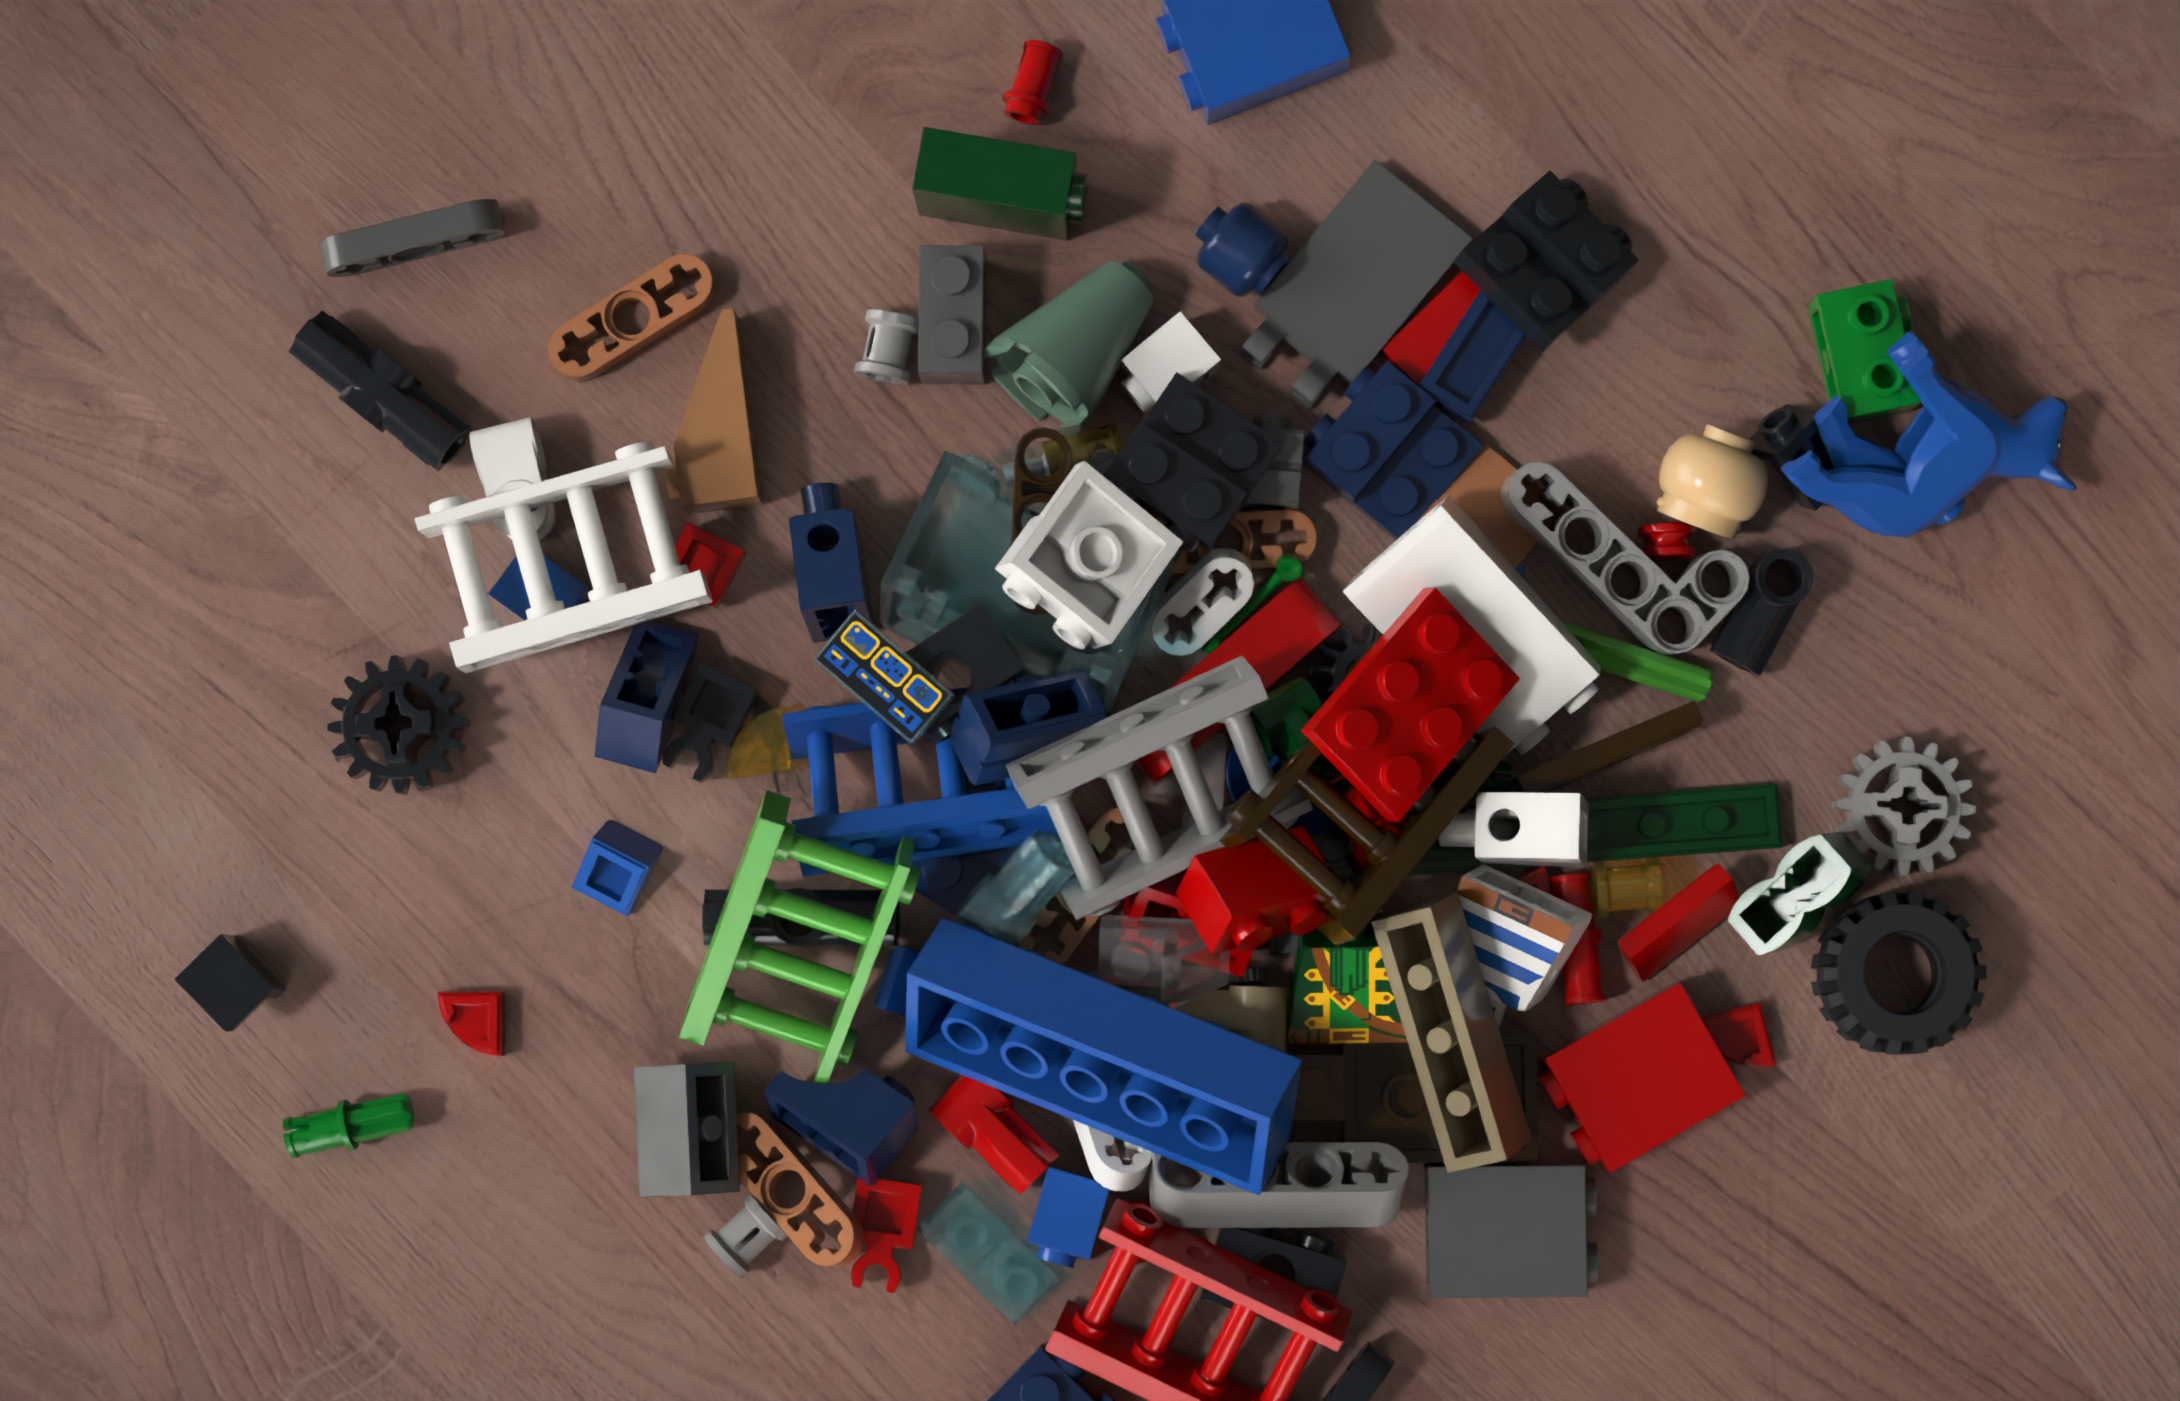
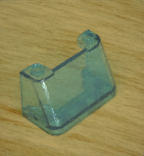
M945 450L881 580L877 608L878 621L892 633L918 645L982 603L990 609L1028 668L1029 673L1020 679L1043 676L1053 678L1056 676V673L1081 668L1083 671L1085 670L1106 711V717H1110L1175 571L1180 553H1175L1112 644L1093 649L1088 644L1084 649L1075 648L1062 640L1054 632L1052 626L1057 620L1050 613L1034 615L1024 612L1016 606L1013 599L1002 588L1007 578L995 570V567L1010 548L1012 501L1000 496L1001 485L994 476V468L977 456L963 454L959 457ZM1026 508L1021 520L1023 529L1031 518L1040 515V513ZM955 661L968 667V665L964 661Z

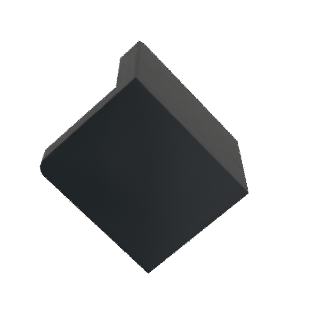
M220 934L174 979L226 1032L236 1030L267 998H278L286 990L285 986L235 935Z

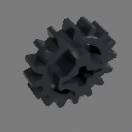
M398 655L390 656L388 671L384 672L375 662H366L365 670L368 679L361 682L347 676L344 682L352 692L348 700L333 698L331 701L332 706L343 712L342 721L327 724V731L343 735L344 742L332 750L334 756L340 759L353 757L354 761L350 765L347 774L351 778L359 779L368 772H371L369 788L378 792L384 789L389 779L392 780L395 793L399 795L408 794L411 779H415L423 789L433 788L430 772L436 768L450 775L454 769L446 759L449 751L465 753L467 748L461 741L454 739L456 730L470 727V720L455 715L453 710L465 701L463 694L459 692L445 694L443 691L451 678L446 673L440 671L430 679H427L429 663L418 658L412 664L410 671H406L404 660ZM412 685L418 686L427 692L434 701L438 711L422 710L415 703V692L412 691ZM381 689V699L368 713H361L370 697ZM398 710H400L401 715L412 719V728L401 730L400 741L396 735L386 731L387 722L397 720ZM437 737L430 752L417 762V751L429 738ZM361 740H374L383 748V760H386V766L377 763L368 755Z

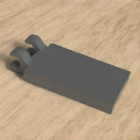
M1374 160L1256 301L1254 309L1263 315L1266 320L1244 343L1241 355L1261 369L1283 341L1287 342L1311 362L1291 386L1292 390L1289 393L1310 409L1336 376L1350 385L1367 365H1371L1380 354L1381 349L1405 324L1453 266V261L1460 252L1472 242L1473 238Z

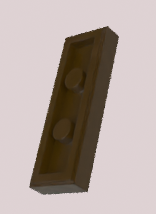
M1694 700L1515 776L1511 781L1516 792L1548 793L1690 733L1701 726L1703 718Z

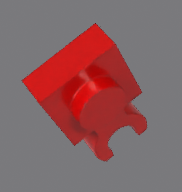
M857 1178L852 1212L859 1219L863 1227L864 1242L867 1244L865 1254L856 1260L851 1270L853 1287L861 1288L866 1268L872 1264H879L888 1273L886 1292L894 1293L897 1290L901 1281V1268L898 1261L893 1257L895 1247L914 1248L923 1184L878 1178L870 1187Z

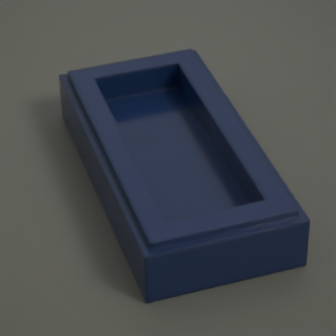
M1480 290L1418 386L1436 400V404L1467 424H1470L1521 346L1526 335Z

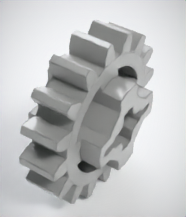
M1912 737L1901 738L1897 745L1896 753L1892 752L1891 747L1885 740L1873 744L1876 759L1874 761L1862 753L1855 755L1851 760L1859 773L1857 776L1842 774L1838 777L1836 782L1849 792L1847 797L1832 801L1831 808L1847 813L1848 821L1838 825L1835 831H1842L1844 834L1853 833L1857 839L1853 844L1861 853L1868 851L1872 854L1870 860L1872 864L1871 870L1874 872L1881 871L1888 861L1893 862L1895 877H1906L1913 861L1921 874H1926L1934 871L1933 854L1944 861L1953 860L1956 857V853L1949 844V841L1951 839L1967 840L1971 835L1969 830L1959 824L1960 817L1976 813V806L1961 803L1960 798L1961 793L1966 792L1973 786L1971 780L1955 782L1951 776L1957 768L1959 761L1954 757L1938 763L1935 760L1938 745L1933 742L1926 744L1919 753H1915ZM1891 766V772H1888L1887 785L1878 793H1864L1871 779L1885 767ZM1922 771L1935 781L1942 796L1934 795L1922 782ZM1904 791L1906 802L1916 804V807H1927L1929 810L1905 817L1904 823H1902L1903 818L1900 812L1891 811V808L1878 807V805L1902 797ZM1865 819H1873L1886 833L1885 844L1871 833ZM1943 821L1933 839L1916 849V843L1920 842V831L1929 822Z

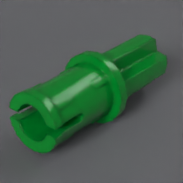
M405 1094L393 1095L353 1105L345 1099L340 1100L337 1108L294 1118H284L283 1129L285 1131L290 1130L291 1133L283 1134L287 1151L293 1159L299 1158L301 1155L346 1146L349 1151L358 1148L359 1142L410 1131L415 1122V1114L411 1100Z

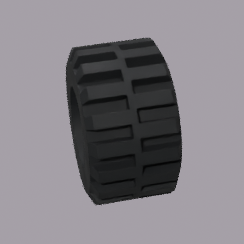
M1892 892L1857 901L1855 905L1843 909L1833 918L1834 924L1830 928L1824 929L1817 941L1822 945L1819 954L1813 955L1811 969H1817V982H1811L1814 996H1820L1824 1007L1819 1009L1826 1021H1833L1839 1028L1836 1033L1846 1041H1854L1860 1044L1859 1048L1870 1052L1886 1053V1055L1919 1054L1928 1052V1049L1933 1047H1942L1954 1040L1951 1035L1957 1030H1965L1973 1020L1969 1016L1970 1011L1973 1007H1980L1984 993L1978 991L1979 980L1987 979L1986 965L1978 964L1976 953L1983 951L1979 939L1970 938L1965 930L1970 924L1962 915L1954 916L1947 911L1950 905L1939 899H1926L1923 897L1924 894ZM1891 935L1906 936L1916 942L1926 954L1931 968V983L1928 993L1916 1008L1906 1012H1891L1879 1006L1869 994L1864 981V964L1870 949L1878 940Z

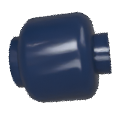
M1240 203L1228 213L1218 206L1207 217L1195 234L1203 242L1197 255L1199 267L1237 297H1245L1253 291L1261 297L1292 258L1285 252L1289 242L1288 235L1249 203Z

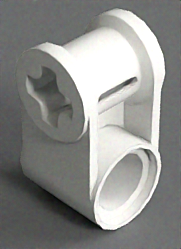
M533 417L469 432L475 466L481 483L484 486L486 497L548 480L545 454ZM553 503L537 507L536 511L531 512L539 541L544 540L550 534L555 524L556 517ZM506 517L493 520L494 525L512 540Z

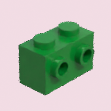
M1892 279L1817 294L1807 305V310L1828 401H1830L1833 397L1838 396L1847 405V423L1852 425L1909 413L1920 404L1919 397L1907 379L1887 355V350L1905 335L1904 332L1911 330V316L1907 300L1903 294H1895Z

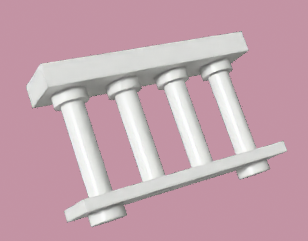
M651 441L631 444L615 451L617 460L469 503L466 495L444 498L429 505L431 514L414 518L418 531L428 539L444 535L469 625L463 629L465 638L449 642L456 668L469 673L713 602L706 576L700 570L689 573L686 564L680 565L655 477L657 472L675 468L672 455L665 446L654 449ZM626 481H630L655 572L650 574L652 584L627 591L625 583H618L592 492ZM568 498L593 590L588 592L590 602L565 609L563 601H556L530 509ZM502 517H506L531 606V608L525 611L528 620L504 627L501 619H494L468 528Z

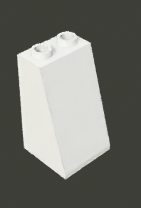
M1450 494L1360 571L1343 590V593L1384 634L1423 588L1436 587L1520 678L1476 731L1479 734L1496 726L1515 743L1508 753L1514 748L1521 756L1527 753L1550 732V729L1544 724L1546 720L1562 707L1569 714H1572L1599 690L1593 682L1600 675L1601 666Z

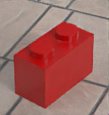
M1304 826L1289 829L1297 839L1326 864ZM1258 838L1248 840L1231 849L1222 847L1195 855L1176 891L1178 899L1212 955L1235 948L1241 951L1252 950L1270 938L1291 932L1297 936L1307 934L1315 930L1327 915V909L1323 906L1326 899Z

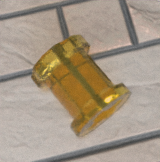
M1657 857L1646 858L1643 865L1606 867L1603 861L1592 862L1591 888L1597 919L1608 918L1609 913L1612 911L1648 909L1650 914H1652L1663 905L1662 876Z

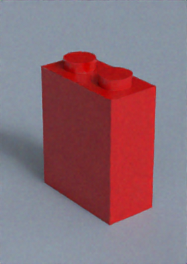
M1680 982L1668 985L1539 1059L1546 1072L1539 1075L1537 1079L1555 1110L1557 1111L1566 1106L1578 1126V1129L1569 1134L1582 1159L1588 1167L1598 1162L1602 1170L1608 1173L1615 1171L1745 1097L1743 1090Z

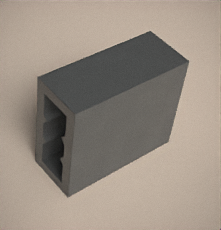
M1424 1165L1427 1296L1430 1298L1588 1297L1587 1282L1598 1281L1599 1262L1597 1243H1586V1217H1596L1597 1185L1595 1178H1585V1165H1482L1447 1173L1445 1165Z

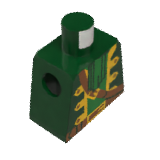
M1371 922L1365 926L1356 939L1338 945L1330 941L1317 928L1307 934L1298 936L1288 991L1287 1044L1408 1042Z

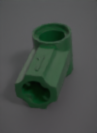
M1296 677L1266 693L1268 699L1253 705V709L1249 713L1266 756L1272 757L1276 755L1282 765L1306 738L1301 729L1322 706L1314 689L1302 677ZM1322 752L1311 764L1317 772L1344 796L1354 787ZM1310 801L1313 808L1317 807L1313 802Z

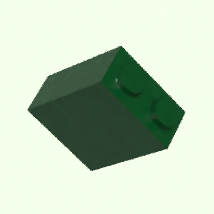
M923 127L912 191L919 216L1067 241L1070 223L1082 225L1088 187H1086L1087 174L1077 172L1076 152Z

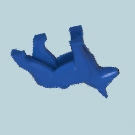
M1907 332L1887 350V355L1907 379L1922 402L1923 407L1899 438L1894 451L1854 433L1847 423V405L1838 396H1835L1814 416L1834 469L1828 470L1824 468L1821 460L1811 450L1794 461H1788L1780 468L1803 494L1818 502L1826 503L1836 508L1856 525L1874 534L1879 533L1882 536L1910 537L1934 523L1942 525L1950 522L1963 509L1965 504L1964 497L1989 475L2006 478H2038L2065 490L2073 491L2077 489L2075 483L2057 464L2061 452L2062 429L2068 409L2067 403L2063 398L2049 396L2033 404L2019 415L2008 416L1981 393L1972 388L1963 387L1936 371L1934 367L1937 360L1912 332Z

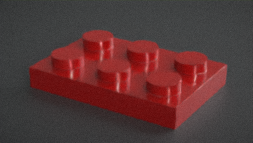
M1436 587L1423 588L1301 731L1387 821L1399 822L1520 678Z

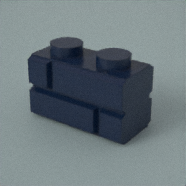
M1081 668L1056 673V676L1053 678L1043 676L965 694L958 710L959 716L955 717L952 725L950 738L970 782L976 786L1010 778L1005 767L1006 764L1107 717L1106 711L1085 670L1083 671Z

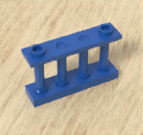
M1034 678L1020 679V680H1018V682L1026 681V680H1030V679H1034ZM969 687L944 691L949 694L948 697H956L963 694ZM861 702L833 707L813 706L803 711L782 714L783 726L792 760L808 758L814 816L792 820V824L797 825L795 831L797 833L888 864L893 863L903 836L915 840L912 861L1059 840V834L1047 807L1037 805L1028 809L1015 789L1011 778H1005L1006 789L968 795L965 770L951 743V738L936 745L942 798L904 804L897 745L920 741H916L913 738L910 740L870 704ZM929 737L924 741L932 740V738ZM872 749L878 807L840 813L834 754ZM799 861L803 877L833 873Z

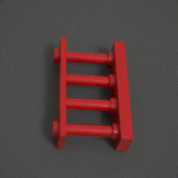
M1116 1198L1099 1235V1238L1115 1245L1113 1253L1088 1305L1081 1306L1069 1299L1067 1300L1045 1351L1149 1401H1288L1317 1343L1338 1352L1343 1343L1353 1310L1340 1305L1335 1297L1325 1291L1307 1289L1180 1227L1167 1223L1150 1207L1142 1204H1130ZM1139 1257L1175 1274L1146 1334H1139L1112 1321L1110 1318ZM1198 1286L1234 1302L1205 1362L1201 1363L1169 1347ZM1258 1314L1293 1331L1263 1391L1251 1388L1228 1375Z

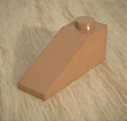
M734 308L720 311L673 443L675 461L673 462L675 468L665 470L670 500L680 499L681 507L688 515L763 505L741 324Z

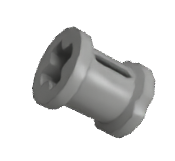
M878 309L867 310L865 321L870 326L863 360L855 363L853 373L864 379L879 383L900 386L908 385L911 374L905 369L912 335L918 333L919 320L896 312Z
M751 1193L743 1199L745 1207L718 1232L710 1230L703 1236L705 1242L719 1259L741 1279L750 1272L748 1264L774 1239L783 1241L787 1237L786 1233Z

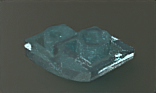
M963 1182L917 1227L921 1235L968 1279L970 1284L1014 1326L1060 1280Z

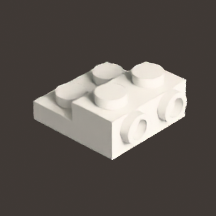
M1082 461L1074 466L1040 515L1029 520L995 567V570L1007 578L1002 588L1015 602L1029 609H1034L1039 604L1057 619L1052 628L1062 640L1078 649H1084L1087 644L1096 649L1112 644L1183 544V541L1086 461Z

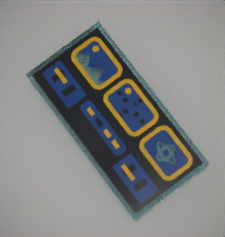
M855 609L812 659L912 745L919 740L956 696Z

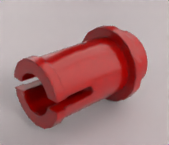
M1027 40L1023 45L1024 50L1012 89L1003 93L1002 100L1006 104L1004 114L1007 117L1024 124L1039 125L1042 116L1050 114L1052 107L1047 103L1059 61L1062 60L1064 53L1058 47L1049 43Z

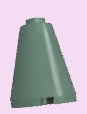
M1114 261L1105 262L993 338L992 342L983 352L985 359L995 356L998 362L990 371L1004 391L1029 415L1041 421L1047 414H1050L1062 421V424L1056 431L1063 435L1077 436L1089 424L1120 367L1121 360L1126 356L1153 306L1154 300L1149 291L1152 287L1150 279L1140 268L1130 262L1124 261L1122 264Z

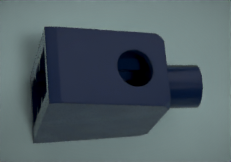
M824 482L808 485L801 489L804 514L789 518L800 611L813 643L833 640L854 614L875 631L862 540L853 509L841 508L837 484ZM854 635L844 636V638L854 637Z

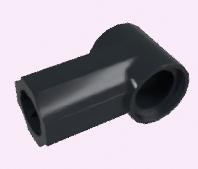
M1790 549L1767 552L1756 558L1750 565L1748 570L1750 578L1748 590L1742 599L1730 610L1709 650L1722 660L1758 677L1765 668L1799 602L1810 592L1813 583V572L1808 560L1799 552ZM1774 561L1785 563L1794 574L1795 582L1793 589L1784 597L1774 595L1765 584L1764 575L1766 568Z

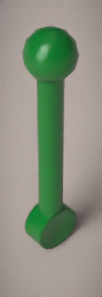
M1289 553L1280 556L1276 561V572L1252 593L1247 603L1201 649L1210 654L1224 642L1223 638L1284 581L1291 582L1298 579L1302 574L1303 568L1297 556Z

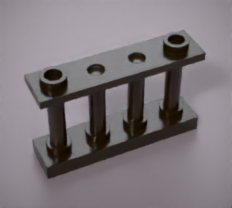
M1374 645L1369 646L1355 660L1346 674L1349 675ZM1496 726L1477 735H1472L1449 762V767L1435 784L1432 782L1408 811L1409 816L1394 832L1391 828L1383 831L1311 766L1321 751L1306 737L1259 794L1250 789L1236 802L1225 817L1232 826L1219 841L1228 849L1247 842L1252 835H1255L1326 899L1323 906L1329 913L1317 926V929L1335 945L1356 939L1515 743ZM1293 786L1366 850L1363 857L1369 864L1355 881L1350 876L1343 880L1270 814Z

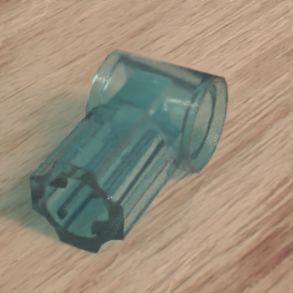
M1036 829L995 875L988 873L975 886L959 906L953 918L963 926L978 928L990 937L1017 947L1040 916L1038 912L1075 873L1061 839L1054 833L1048 834Z

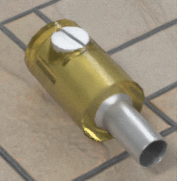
M1116 423L1081 431L1077 436H1064L1072 450V469L1076 464L1086 461L1101 475H1104L1122 448ZM1052 439L1042 442L1044 450L1042 455L1025 459V464L1032 472L1040 475L1050 474L1059 466L1062 458L1061 449ZM1013 462L1002 465L1007 487L1013 485Z

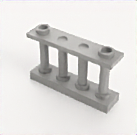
M1243 656L1235 658L1005 765L1012 783L1026 807L1031 809L1037 805L1046 806L1076 874V877L1057 885L1076 920L1086 915L1098 916L1116 908L1120 904L1121 899L1187 869L1195 855L1226 847L1219 840L1232 826L1225 817L1236 803L1218 811L1190 743L1195 732L1217 722L1225 723L1250 787L1257 794L1274 776L1249 715L1253 705L1268 699L1260 676ZM1156 750L1166 751L1195 821L1160 838L1130 769L1134 764V760ZM1098 777L1106 778L1136 848L1100 865L1071 798L1074 788ZM1293 786L1270 814L1288 829L1297 821L1299 816L1312 811L1313 808L1310 800Z

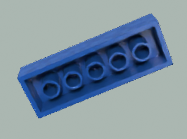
M941 918L907 972L905 1052L1259 1196L1261 1195L1291 1138L1302 1060L1288 1055L1276 1046L1252 1041L1227 1031L1224 1027L1213 1021L1199 1020L1169 1008L1155 998L1141 997L1106 983L1102 978L1094 974L1078 972L1048 960L1036 951L1020 949L990 937L978 928L962 926L945 918Z

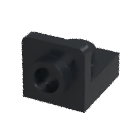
M1787 404L1773 410L1761 420L1758 431L1749 439L1755 442L1751 454L1770 461L1800 506L1816 511L1823 503L1803 494L1780 468L1788 461H1794L1810 450L1821 460L1824 468L1828 470L1834 468L1814 419L1818 411Z

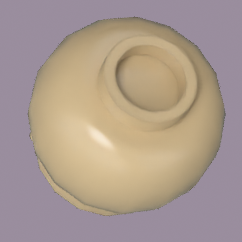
M1708 424L1703 436L1687 433L1677 438L1668 448L1659 470L1658 481L1663 495L1657 500V511L1698 528L1735 540L1736 535L1741 532V522L1748 521L1759 510L1768 487V471L1764 462L1751 454L1755 442Z

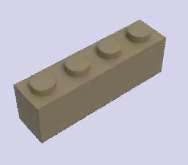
M1458 892L1399 906L1371 923L1447 1173L1508 1160L1532 1141V1136Z

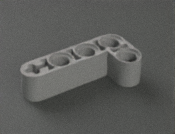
M1533 462L1525 464L1509 474L1501 486L1500 499L1502 507L1507 514L1538 542L1537 544L1646 649L1666 656L1690 651L1729 613L1748 590L1750 578L1747 566L1739 556L1725 550H1716L1696 556L1671 580L1559 470L1548 463ZM1538 479L1545 486L1539 495L1542 501L1552 510L1565 503L1569 507V511L1555 518L1550 527L1547 528L1542 521L1553 514L1542 503L1537 502L1529 507L1523 503L1521 498L1525 495L1526 489L1520 483L1521 481L1530 484ZM1570 521H1582L1589 526L1593 533V546L1586 555L1574 553L1565 543V528ZM1709 563L1722 567L1728 577V588L1720 598L1707 594L1701 584V573ZM1619 564L1629 566L1638 575L1639 588L1636 595L1630 600L1616 595L1611 587V573ZM1665 609L1676 611L1684 620V635L1676 644L1663 640L1657 631V619Z
M1288 1142L1260 1196L1151 1152L1152 1158L1148 1166V1182L1151 1208L1161 1216L1162 1220L1180 1228L1379 1227L1395 1220L1400 1212L1409 1165L1406 1157L1399 1149L1386 1143ZM1178 1183H1179V1184H1185V1185H1188L1189 1187H1187V1188L1178 1187V1186H1176V1185H1174V1184H1178ZM1304 1183L1315 1184L1319 1187L1307 1186Z

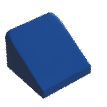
M608 820L593 836L572 888L628 917L661 856L663 847L613 820Z
M900 946L892 948L874 1002L877 1004V1008L906 1016L907 972L919 953Z

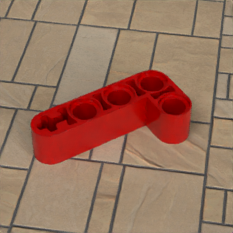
M1299 577L1171 688L1243 656L1260 676L1267 693L1317 650L1322 642H1326L1336 633L1343 624L1302 577ZM1217 722L1194 733L1190 743L1195 755L1226 729L1225 723ZM1156 750L1134 760V764L1155 788L1174 774L1166 751Z

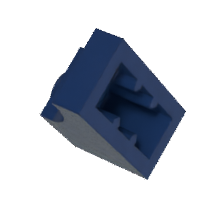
M645 621L634 625L600 703L594 757L652 773L657 772L674 731L675 720L672 718L679 706L684 685L696 654L699 634L652 621Z
M865 1068L855 1078L834 1084L805 1082L780 1071L765 1089L772 1118L870 1187L919 1130L915 1100L910 1091L894 1078L885 1076L881 1080Z

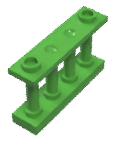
M766 790L687 1004L679 1038L704 1046L711 1024L724 1026L725 1021H729L819 1051L814 1083L828 1084L835 1064L846 1067L849 1062L858 1034V1030L849 1028L896 905L898 902L909 905L919 880L921 868L911 864L915 840L904 836L901 839L891 865L795 832L797 825L786 822L791 798ZM788 857L882 889L871 920L775 888L776 881L766 878L772 860L784 863ZM767 912L860 943L861 946L850 974L754 942L756 935L746 932L752 914L764 918ZM748 967L840 998L830 1027L734 996L736 989L726 986L731 970L744 972L745 968Z

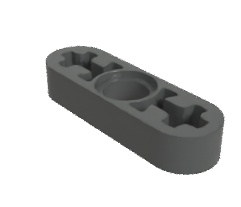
M479 199L339 233L322 240L320 248L327 275L330 277H346L486 243L503 236L505 228L498 201L495 199Z

